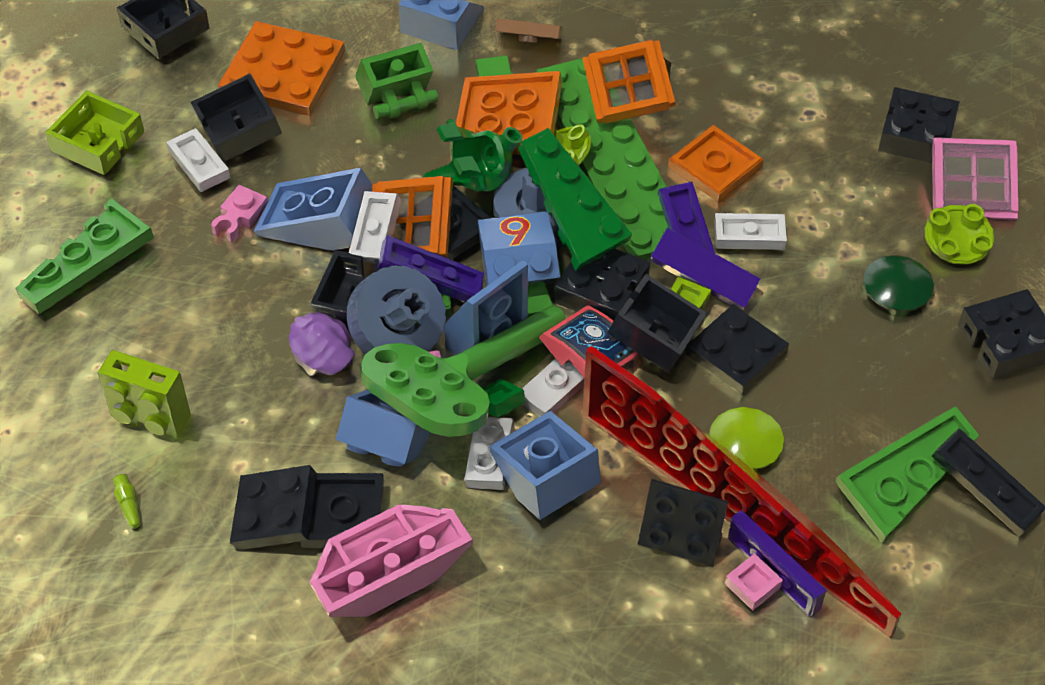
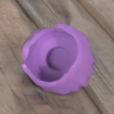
M316 312L296 317L294 323H291V332L288 338L292 354L294 355L295 362L301 365L309 376H314L318 373L334 375L350 365L354 358V351L350 345L351 336L343 322L333 319L326 314Z

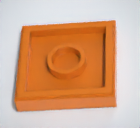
M712 125L669 158L668 167L688 182H693L695 187L719 203L763 167L764 159L715 125Z

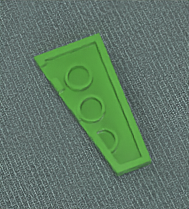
M111 198L103 205L105 211L98 218L92 216L83 224L84 231L76 239L68 238L60 246L59 255L54 259H46L15 288L19 298L38 314L42 313L152 240L154 235L151 227Z
M956 406L838 475L835 480L837 486L881 543L946 474L947 470L932 457L933 453L958 428L965 432L974 442L978 438L979 434Z

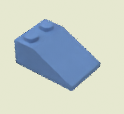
M362 168L277 183L254 232L260 237L326 250L350 248L364 192H372V183Z
M524 260L467 300L444 324L445 347L454 355L528 318V264Z

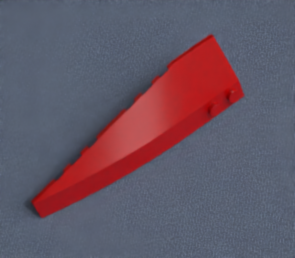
M593 346L586 349L582 415L585 419L678 486L729 501L725 520L729 523L731 522V517L742 510L826 589V593L887 637L891 638L900 620L901 612L852 559L811 519L762 476L698 428L653 388Z

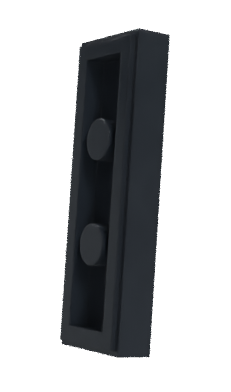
M960 428L932 455L942 467L1018 537L1045 510L1044 504Z

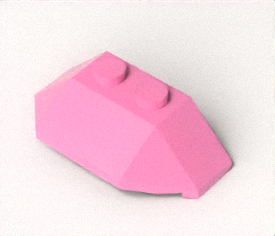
M398 504L328 539L315 573H313L310 579V585L329 617H368L439 580L473 544V539L453 509L442 508L438 510L424 506Z

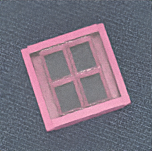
M933 139V210L949 205L967 206L968 204H976L983 208L984 216L988 220L1016 221L1018 219L1016 140Z

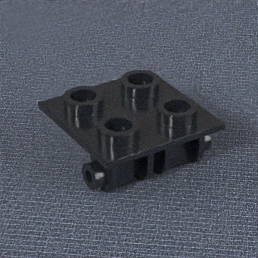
M651 479L638 544L713 567L717 549L723 536L721 532L729 501Z

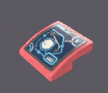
M588 305L539 337L561 366L571 361L583 378L585 377L586 349L590 346L596 348L621 367L640 355L609 335L607 331L612 325L613 320Z

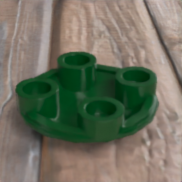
M898 255L883 256L873 261L865 270L862 283V291L870 296L874 302L887 308L890 314L896 317H904L910 310H915L925 305L932 297L934 289L931 273L921 263L909 257Z

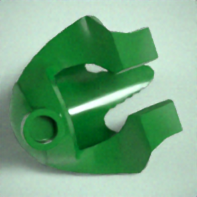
M449 119L446 121V124L439 125L436 130L443 142H450L451 162L448 165L435 168V170L432 169L430 172L427 171L423 178L436 176L451 177L454 186H464L474 191L494 190L510 175L513 162L512 152L515 147L520 145L523 136L519 130L513 127L505 128L501 135L489 130L476 133L458 127L453 119Z

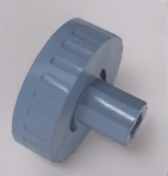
M527 168L511 173L495 190L493 199L494 218L547 212L543 203L545 197L540 187L535 186ZM550 214L549 219L556 249L565 245H563L557 233L559 231L557 222L553 214Z
M396 265L374 272L356 286L347 305V324L354 342L365 354L375 347L392 343L415 345L430 351L443 334L444 324L446 323V310L441 293H439L436 285L431 282L430 278L416 269ZM381 317L384 318L386 324H387L388 326H390L392 329L397 330V331H405V332H403V333H396V332L390 331L388 328H386V327L384 326V324H383V322H382V320H381Z

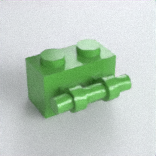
M422 42L361 59L355 78L366 104L384 102L373 107L376 119L386 116L390 119L400 116L403 111L414 108L419 111L427 108L428 104L438 101V94L435 89L425 92L423 90L427 88L434 70ZM404 94H411V96L404 97L401 99L396 98L397 96H401Z

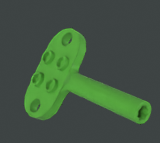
M555 305L549 306L449 358L436 357L415 345L404 343L384 344L373 348L364 355L361 362L362 384L372 394L422 429L436 435L448 437L465 436L483 427L489 416L490 401L488 394L472 380L543 343L539 337L567 318L559 307Z

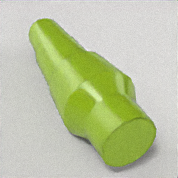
M119 474L113 478L115 486L114 496L130 528L134 529L140 526L135 487L129 482L127 474Z

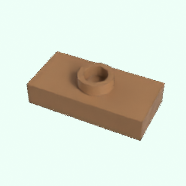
M497 18L495 31L519 34L518 41L537 43L538 37L561 40L563 27Z

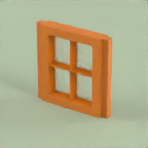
M648 40L595 52L582 58L597 124L602 122L607 124L669 110V107L676 106L659 40Z
M436 176L380 181L372 184V192L395 193L401 198L392 235L393 238L442 257H448L453 179L451 177Z

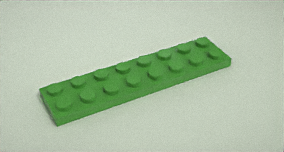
M582 58L536 69V73L561 72L563 82L556 120L561 129L581 124L589 132L592 140L590 151L579 166L633 234L627 243L620 246L621 251L650 262L649 259L666 228H668L657 194L659 189L667 186L631 118L604 124V122L597 124ZM604 69L606 82H610V79ZM609 90L612 107L623 105L616 90Z

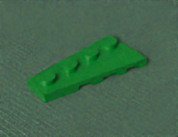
M549 128L521 142L518 150L535 186L540 187L545 197L543 203L548 214H553L559 227L557 233L563 245L568 246L573 256L571 263L575 271L630 240L633 234Z

